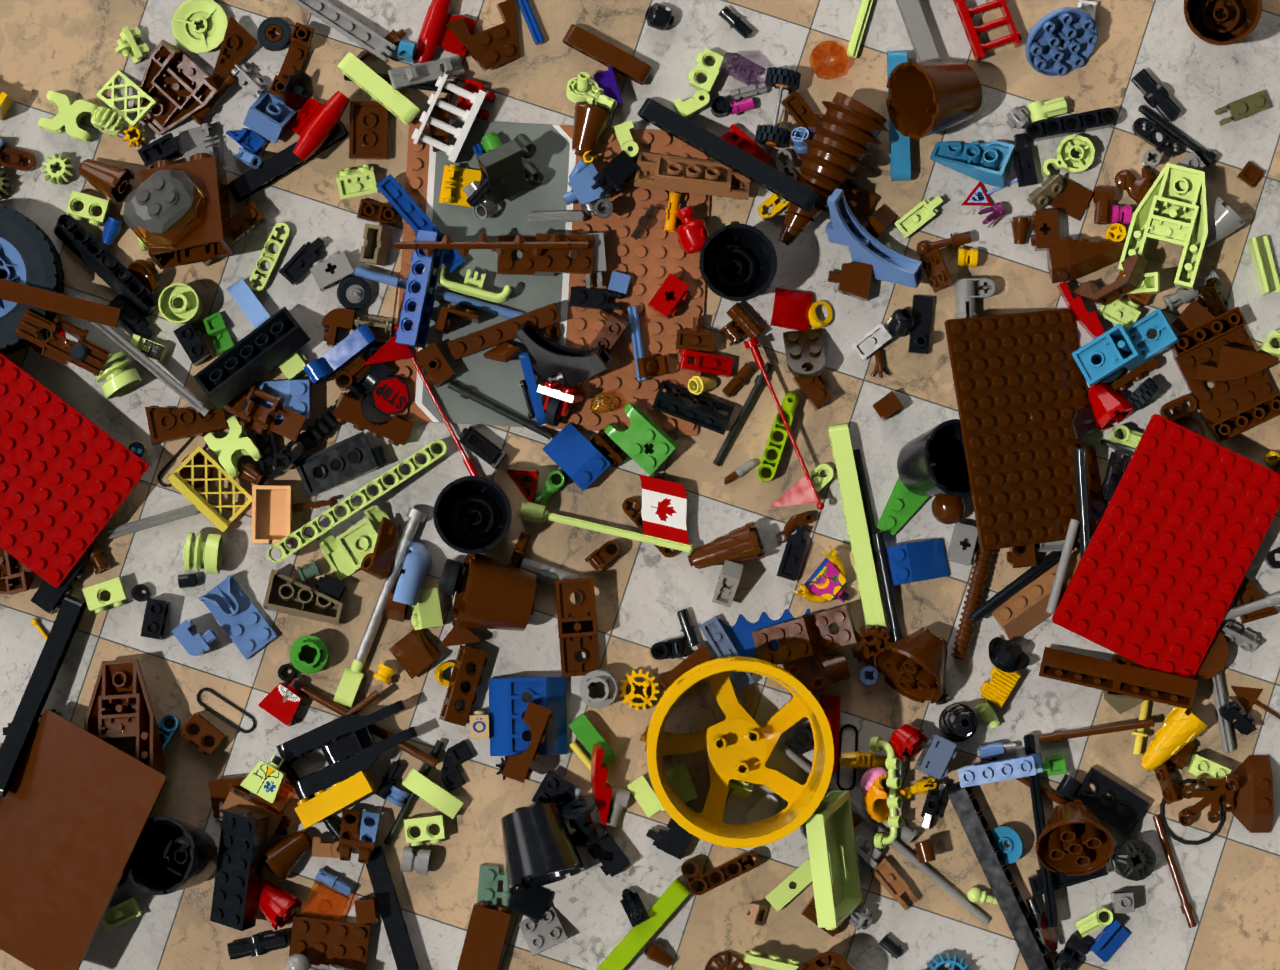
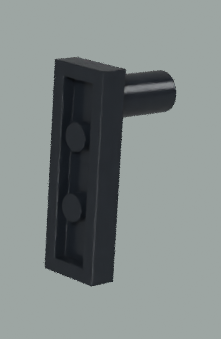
M913 295L912 313L915 318V325L910 331L908 353L928 354L933 297Z

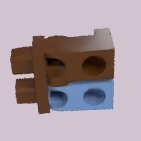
M343 808L338 844L340 860L350 861L351 853L359 854L358 862L368 864L370 856L373 855L380 814L363 811L360 831H357L360 811Z

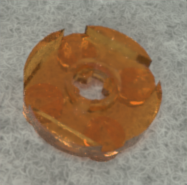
M833 41L819 43L810 55L812 71L818 78L825 80L838 78L844 73L848 63L846 50ZM826 56L834 59L831 65L824 63L823 60L826 59Z

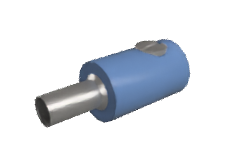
M1002 741L978 746L981 759L1003 756L1004 751L1017 749L1016 743L1003 745Z

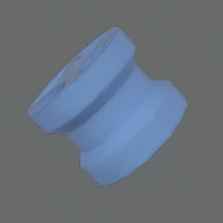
M872 666L863 667L858 675L860 682L864 685H873L879 677L878 671Z
M393 785L391 788L392 792L386 797V800L403 808L404 800L408 798L409 793Z

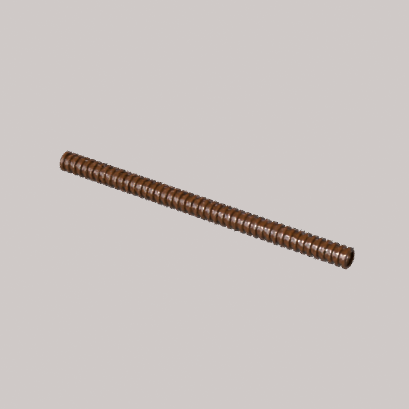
M980 547L977 549L978 554H976L977 559L974 562L975 566H973L974 571L971 572L973 576L970 578L971 583L968 584L970 588L967 589L968 595L965 596L967 600L964 601L965 607L962 608L964 612L961 613L962 618L959 620L961 624H958V627H960L957 630L958 636H955V639H957L954 642L955 648H952L954 652L951 653V656L960 660L968 659L966 655L969 654L968 648L971 647L969 643L972 642L971 636L973 637L974 635L972 631H975L974 625H976L970 621L968 616L981 606L979 603L982 602L981 596L984 595L982 591L985 590L984 584L987 583L985 579L988 578L987 573L990 571L988 567H991L990 561H992L991 555H994L993 550L982 551Z

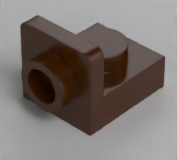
M666 355L637 359L639 378L659 377L669 374Z

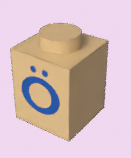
M474 711V715H469L470 739L490 738L489 715H485V711Z

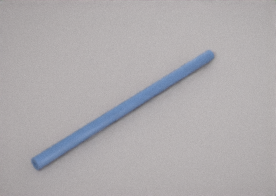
M356 266L355 276L397 287L398 277ZM400 278L399 288L406 290L408 280ZM441 289L436 290L435 298L505 318L511 319L525 314Z

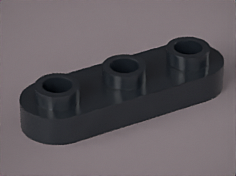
M254 430L256 446L263 456L259 460L261 473L266 478L273 479L280 473L275 468L272 473H269L267 470L269 466H273V458L278 453L275 434L271 431L268 435H261ZM266 447L271 448V452L269 454H265L264 449Z

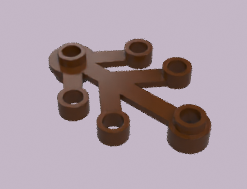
M1200 774L1197 777L1199 787H1219L1215 790L1193 789L1190 785L1184 786L1182 788L1184 798L1199 797L1203 799L1190 809L1181 810L1178 818L1181 825L1190 826L1194 823V815L1211 803L1210 811L1207 814L1208 821L1217 823L1220 819L1218 812L1220 796L1226 792V799L1222 802L1223 810L1226 812L1233 811L1235 808L1233 802L1234 792L1241 785L1240 778L1235 774H1227L1223 778H1208L1207 775Z

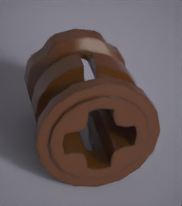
M734 321L729 322L720 330L721 333L726 335L725 338L731 341L730 346L737 344L746 335L740 332L741 329L735 326Z

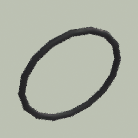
M1186 779L1179 783L1180 786L1186 783H1197V779ZM1207 786L1211 790H1215L1213 786ZM1220 796L1219 802L1222 807L1221 820L1217 829L1209 837L1202 840L1186 841L1175 836L1167 827L1164 819V804L1166 800L1163 798L1160 803V817L1165 831L1174 840L1183 844L1199 845L1210 841L1220 832L1225 821V811L1222 806L1223 799Z

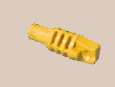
M874 752L841 753L839 761L840 766L852 767L854 769L858 767L859 769H872L875 767H886L887 755H877Z

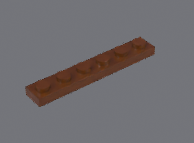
M555 302L447 342L453 360L518 337L516 331L527 320L536 330L561 321Z

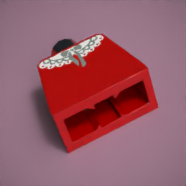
M295 678L292 679L288 687L283 683H279L258 706L285 725L291 726L304 699L297 694L303 684Z

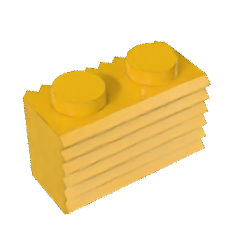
M993 666L989 673L992 675L988 682L985 680L979 689L982 691L980 696L1001 708L1021 674L1018 672H1004Z

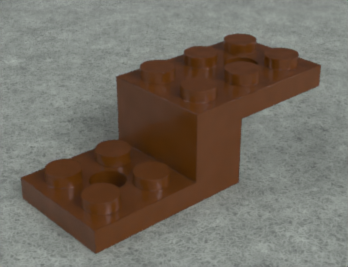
M536 233V237H522L525 241H549L553 234ZM557 234L560 241H588V249H577L580 253L577 259L569 257V251L572 249H542L538 257L534 256L531 249H507L503 256L498 255L497 274L555 276V273L593 274L594 235ZM499 235L498 241H514L516 236ZM516 250L521 251L523 257L518 261L513 260L511 257L512 253Z
M594 577L555 580L562 677L585 676L591 671L600 669ZM575 592L581 595V601L577 604L570 601L571 594ZM577 651L585 653L586 657L583 662L575 660L574 655Z
M849 605L751 632L758 658L775 665L859 642ZM833 623H836L839 626V632L837 634L831 631V625ZM773 640L777 641L779 644V648L777 651L771 648V642Z

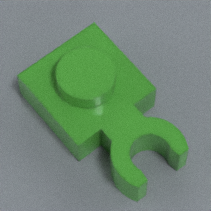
M1064 754L1045 757L1046 763H1043L1044 771H1047L1048 776L1068 773Z

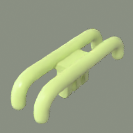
M441 266L438 283L447 290L494 303L504 302L511 295L512 289L510 285H505L503 291L499 294L482 290L486 274L482 273L479 280L477 279L479 272L475 271L473 278H471V269H467L463 284L447 280L445 278V269Z

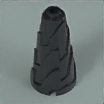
M951 704L939 716V729L943 736L950 741H966L976 732V714L965 704Z

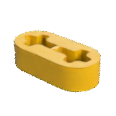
M773 194L759 206L758 214L762 219L770 220L783 210L789 202L785 200V203L779 202L776 205L775 202L778 200V196ZM773 205V208L770 210L771 215L762 214L764 206L769 208Z

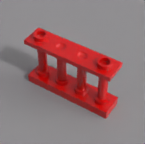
M953 0L976 62L983 60L985 53L996 47L1013 42L1015 48L1020 46L1022 36L1020 31L1016 30L1005 0H993L974 8H967L966 0ZM1000 6L1003 14L1002 18L979 26L973 24L971 18L974 15ZM1005 24L1007 25L1010 35L985 44L983 42L980 43L978 38L980 33Z

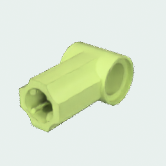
M1064 97L1045 102L1043 100L1036 101L1027 105L1031 122L1068 113Z
M1123 425L1114 427L1109 432V438L1113 443L1122 444L1136 449L1143 433L1128 429ZM1117 430L1123 432L1122 440L1116 437Z
M1101 906L1094 912L1074 922L1083 938L1099 928L1111 924L1113 914L1107 907ZM1103 911L1109 914L1108 919L1105 921L1099 920V914Z

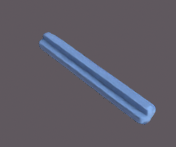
M630 306L627 310L629 322L631 323L630 332L637 381L642 382L646 381L647 378H639L637 359L645 358L638 307Z

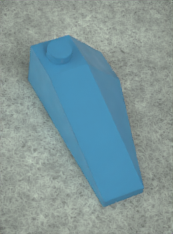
M997 140L990 141V143L972 141V143L965 144L960 142H936L930 160L982 183L1004 188L1010 174L1015 145Z

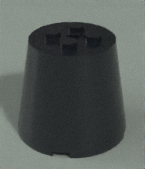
M729 224L717 229L705 241L700 253V272L706 285L716 295L731 301H746L759 296L770 286L777 270V255L772 242L759 229L747 224ZM727 245H738V246H740V247H739V248H735L734 246H732L730 249H728L726 246H727ZM732 265H735V269H738L735 274L729 270Z
M952 419L940 423L909 441L901 449L898 456L897 469L902 483L909 491L920 496L966 497L972 495L960 419Z
M465 476L449 483L438 495L433 511L434 525L441 539L452 549L466 554L483 553L497 546L506 536L512 518L510 502L505 492L495 482L480 476ZM478 513L480 520L472 523L470 516Z
M541 802L528 808L520 807L515 809V812L501 818L509 890H517L516 887H519L520 890L544 886L563 880L562 876L570 873V876H574L585 870L557 803L545 804V802Z
M153 816L149 818L127 865L129 873L127 875L138 889L151 895H166L202 884L213 874L218 859L217 847L212 837L202 829L168 816Z

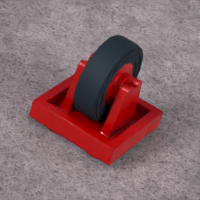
M555 380L539 384L537 392L546 395L543 410H546L545 422L556 427L562 417L568 415L571 403L583 401L585 394L579 392L580 389L577 387H563L561 382Z

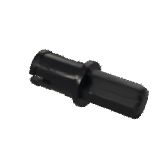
M727 6L719 12L718 15L730 25L731 29L734 28L745 39L750 37L753 31L741 20L740 16L738 17Z
M688 610L678 611L677 615L682 628L680 631H683L687 648L699 644L694 631L695 625H692Z
M392 762L385 777H382L383 781L375 793L376 795L386 799L392 786L396 785L395 781L403 768L400 763Z
M1031 896L1026 899L1032 915L1031 918L1034 920L1036 927H1038V915L1043 911L1038 898Z

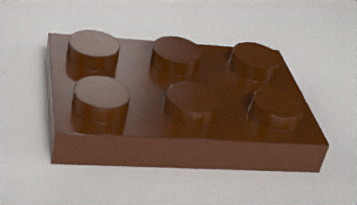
M350 101L349 159L388 160L389 111L379 102Z

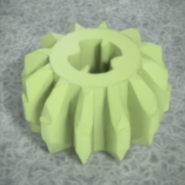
M100 106L94 111L91 118V123L94 127L109 136H117L125 122L121 115L107 107Z
M53 153V159L46 156L49 162H42V165L46 168L41 170L42 174H46L44 179L46 181L50 180L52 185L56 181L58 185H62V179L69 182L67 175L73 176V173L69 170L74 168V165L69 164L71 159L69 157L65 158L63 153L59 157L56 153ZM55 167H56V168L60 167V168H61V171H56V172H55V171H54V168H55Z

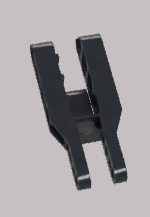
M397 701L369 715L341 716L276 746L280 757L284 759L283 764H287L319 748L322 749L328 762V766L292 782L299 799L306 798L360 771L371 768L383 751L417 736L418 734L413 726L376 743L369 728L370 725L406 709L403 701Z

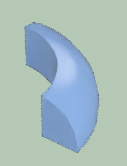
M413 541L410 546L411 551L407 554L403 569L406 571L405 574L401 573L392 601L414 606L418 603L426 574L431 566L429 550L418 541Z

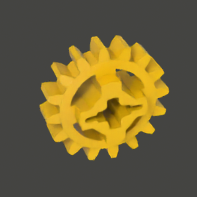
M642 669L639 670L638 674L632 670L631 676L626 673L625 677L627 679L620 680L623 686L619 688V690H622L619 697L625 698L622 703L628 702L629 709L635 706V710L638 711L639 706H642L643 710H646V704L652 707L651 700L657 701L654 695L660 692L655 690L659 683H653L655 676L649 678L648 671L644 675L642 674ZM642 677L646 680L644 682H636L634 678ZM633 682L637 686L642 685L644 687L642 692L645 698L639 693L636 695L634 694L635 688L632 684ZM627 683L631 685V692L626 695ZM651 685L652 693L651 696L648 697V695L646 694L647 687ZM634 698H641L644 702L635 703L631 700H633Z

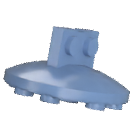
M1064 7L1045 15L1030 29V34L1026 41L1025 53L1030 65L1037 72L1048 76H1063L1081 67L1092 53L1098 40V29L1094 19L1085 10L1077 7Z

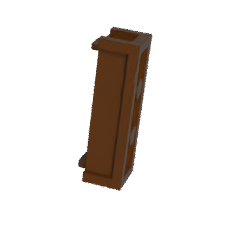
M697 644L698 649L664 677L659 675L661 679L658 682L665 690L685 672L713 657L704 645L699 646Z

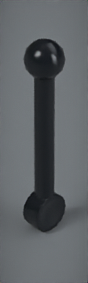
M521 380L520 385L523 389L529 411L528 417L533 419L535 413L531 408L526 382Z

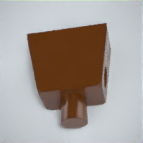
M843 263L840 272L829 270L828 282L839 283V293L867 301L873 265L866 263Z

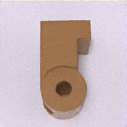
M313 837V857L340 858V851H338L339 841L335 843L321 842L322 837Z

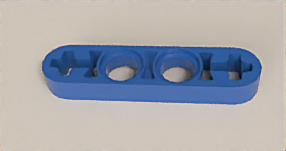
M528 351L520 353L518 355L538 426L546 424L545 412L540 394L537 392L538 387Z

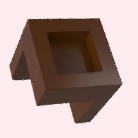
M893 391L873 404V408L882 421L903 407Z

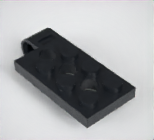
M1092 767L1081 783L1065 774L1056 788L1057 792L1071 801L1076 799L1083 801V804L1088 806L1097 817L1127 836H1130L1149 805L1147 801ZM1088 783L1093 784L1095 787L1094 792L1090 795L1084 791V787ZM1107 793L1111 796V802L1104 805L1101 802V796ZM1120 804H1125L1128 808L1127 813L1124 815H1120L1117 811Z

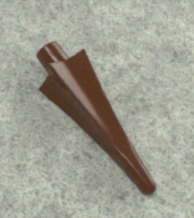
M393 29L384 38L397 45L400 43L401 38L406 36V33L403 29L398 32ZM367 51L359 58L363 60L373 54Z

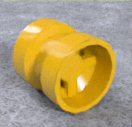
M958 247L957 266L969 265L976 268L978 249L966 250L965 248Z

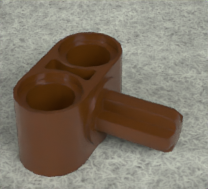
M390 592L386 603L385 618L404 622L408 604L392 601L394 593Z

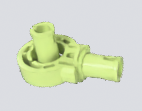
M580 72L578 77L572 78L567 82L566 96L571 102H581L580 105H585V103L594 106L599 105L611 112L615 110L617 100L604 95V90L599 88L598 84L590 78L589 73Z

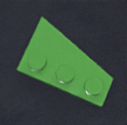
M898 477L876 528L894 536L930 496H920L912 493L904 486L900 477Z

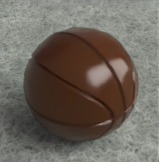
M936 496L932 502L931 509L933 516L940 523L954 524L962 519L966 506L962 497Z

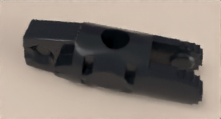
M1111 452L1101 487L1102 490H1105L1104 501L1110 502L1123 475L1128 456L1123 455L1119 468H1115L1113 464L1116 459V453ZM1111 475L1116 477L1115 481L1111 480Z
M943 782L939 796L933 795L935 789L928 790L921 816L924 817L923 828L931 829L933 820H938L948 783ZM933 801L935 802L934 808L931 807V802Z

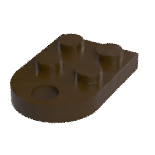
M821 329L783 333L787 366L790 373L800 379H812L821 375L826 367ZM807 367L812 368L811 371H804L803 369Z

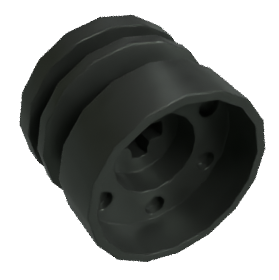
M1126 839L1116 844L1114 854L1111 855V863L1118 875L1129 880L1138 881L1151 875L1155 869L1156 856L1151 846L1144 841ZM1137 855L1139 862L1133 865L1131 857H1136Z

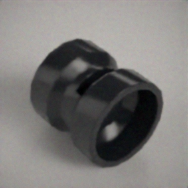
M717 96L712 100L711 113L717 118L725 117L730 109L729 100L724 96Z

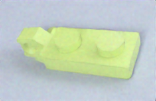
M939 195L932 201L929 198L923 200L896 221L894 225L905 239L908 238L939 212L937 207L943 203V200Z

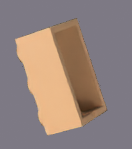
M252 485V544L271 545V541L273 544H276L292 533V486ZM292 538L288 539L287 545H292Z

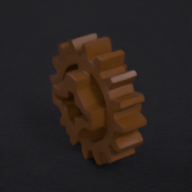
M868 624L867 629L864 630L860 627L861 632H856L859 642L853 643L850 648L853 651V657L857 658L859 663L864 660L866 666H868L869 662H872L873 666H875L874 657L880 649L892 644V640L889 639L890 635L888 632L885 633L883 627L879 630L876 624L873 628ZM882 639L884 641L883 647H881ZM860 643L862 644L861 651L859 650Z

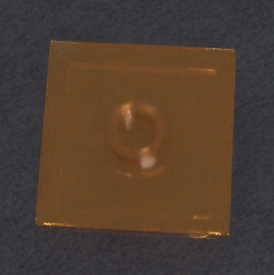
M315 881L298 916L339 921L350 897Z

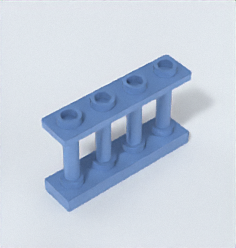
M1041 753L967 765L964 768H959L957 772L960 787L965 788L1037 775V773L1044 772Z

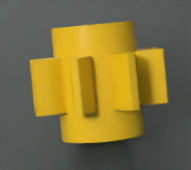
M129 124V128L123 130L126 134L123 141L129 140V147H132L133 144L140 147L139 143L141 141L146 142L145 138H143V134L146 131H139V124L135 128ZM137 133L138 137H134L132 140L130 135Z

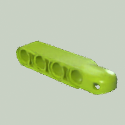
M789 391L781 404L783 413L789 417V427H791L799 401L798 394ZM779 412L774 419L757 471V477L762 482H770L773 479L788 436L785 425L779 421ZM775 432H780L783 435L781 442L774 441L773 434ZM774 450L777 453V458L775 460L768 459V451ZM768 468L771 471V477L763 478L761 470Z

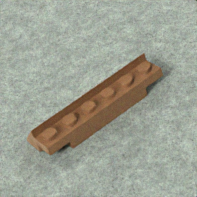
M638 152L635 187L728 197L738 200H748L750 179L718 161Z
M1080 547L1071 553L1058 604L1081 560ZM1059 562L991 612L1009 640H1014L1015 642L1052 615L1046 612Z

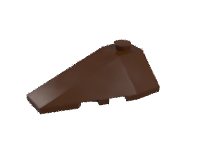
M1072 237L1047 240V266L1052 283L1071 281L1120 261L1123 242L1103 240L1090 242L1089 239L1079 241L1073 240Z

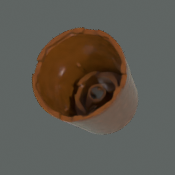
M1184 0V16L1189 28L1198 38L1211 45H1231L1242 41L1256 28L1262 13V0ZM1223 12L1225 18L1218 19V16L1215 14Z
M901 63L891 72L886 86L889 88V98L886 99V105L892 123L903 136H909L913 139L924 138L972 119L978 113L982 103L980 80L976 72L965 63Z
M480 553L466 554L463 562V567H466L464 575L459 577L455 594L452 618H456V620H453L452 625L455 627L524 631L530 615L532 616L535 605L533 601L538 590L536 574Z

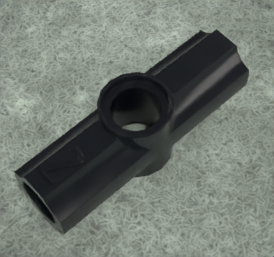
M1142 69L1131 79L1135 86L1143 93L1145 101L1152 108H1156L1168 123L1181 112L1180 108L1170 99L1167 90L1160 83H1156L1145 69Z
M280 931L267 935L260 934L247 937L245 940L227 943L230 960L250 955L251 957L263 955L269 951L287 948L288 941L285 931Z

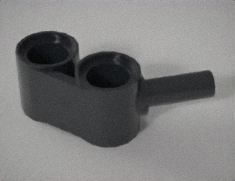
M1074 932L1056 957L1054 963L1059 966V970H1075L1080 962L1079 957L1082 958L1091 943Z

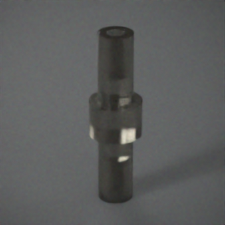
M651 205L644 217L641 216L637 222L638 226L631 234L633 239L637 240L643 230L648 228L651 218L658 209L656 206Z

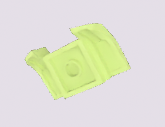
M374 505L363 508L362 510L367 516L365 520L336 538L328 530L319 540V547L340 582L360 569L363 558L367 554L374 552L382 517L392 520L381 506ZM401 533L399 534L397 546L399 545V542L402 537Z

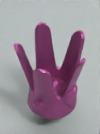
M998 202L991 207L980 210L978 212L979 215L993 212L982 223L987 224L994 220L988 226L989 228L998 218L1006 215L1004 208L1007 206L1003 207Z

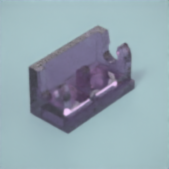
M729 52L725 53L719 68L720 71L747 86L758 84L760 81L756 79L757 75L764 74L766 70L738 53Z

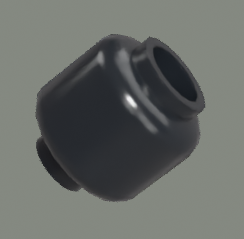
M654 3L648 7L645 20H647L648 26L663 31L667 26L671 27L674 16H672L671 8Z
M908 309L895 310L887 321L890 333L898 337L907 336L915 325L914 315Z

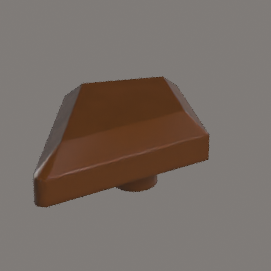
M505 341L483 355L486 359L507 363L515 358L514 356L521 350L510 341Z

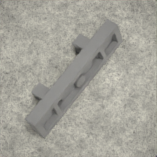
M459 55L390 69L388 74L394 90L437 81L439 76L443 77L444 74L448 75L447 79L463 76L465 72Z

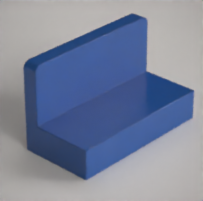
M1113 919L1112 923L1105 926L1094 939L1089 949L1103 962H1107L1128 938L1130 933L1117 920Z

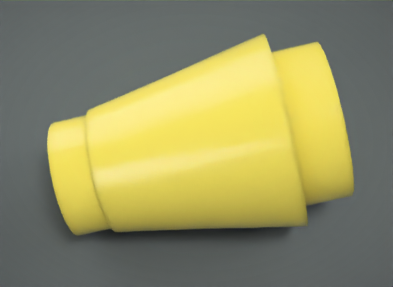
M693 376L688 381V389L695 395L716 387V380L713 377Z

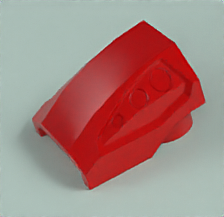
M776 287L770 326L799 331L808 330L810 322L808 313L812 305L813 294Z

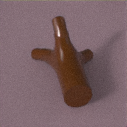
M875 351L876 363L871 376L874 377L878 372L879 377L883 378V372L885 374L889 373L883 363V351Z

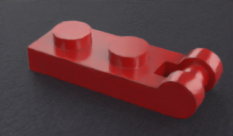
M734 124L729 127L730 130L720 137L766 164L773 159ZM735 135L739 137L736 142L732 140Z
M681 349L680 356H682L678 369L731 377L734 358ZM689 357L694 358V364H689Z

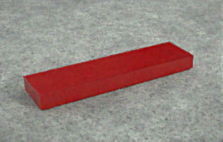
M821 695V708L829 722L834 744L832 773H838L841 696Z

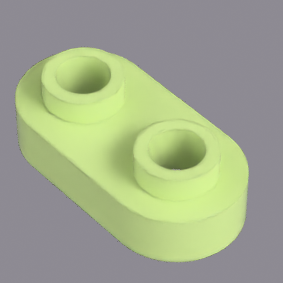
M827 464L817 466L809 474L817 493L833 478V469ZM826 471L827 476L824 478L821 477L820 472Z

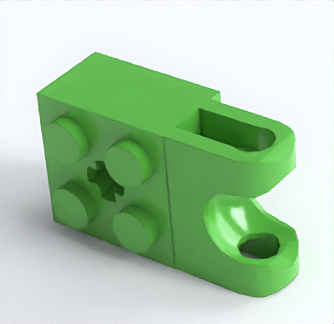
M628 402L624 407V412L630 419L629 428L621 429L611 423L607 424L604 432L651 476L675 451L679 444L634 403ZM647 444H648V445L653 444V445H654V447H653V450H654V451H652V450L650 451V450L648 449Z

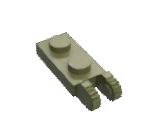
M1264 90L1231 102L1214 112L1216 115H1220L1229 110L1231 117L1219 121L1220 126L1265 111L1270 108Z

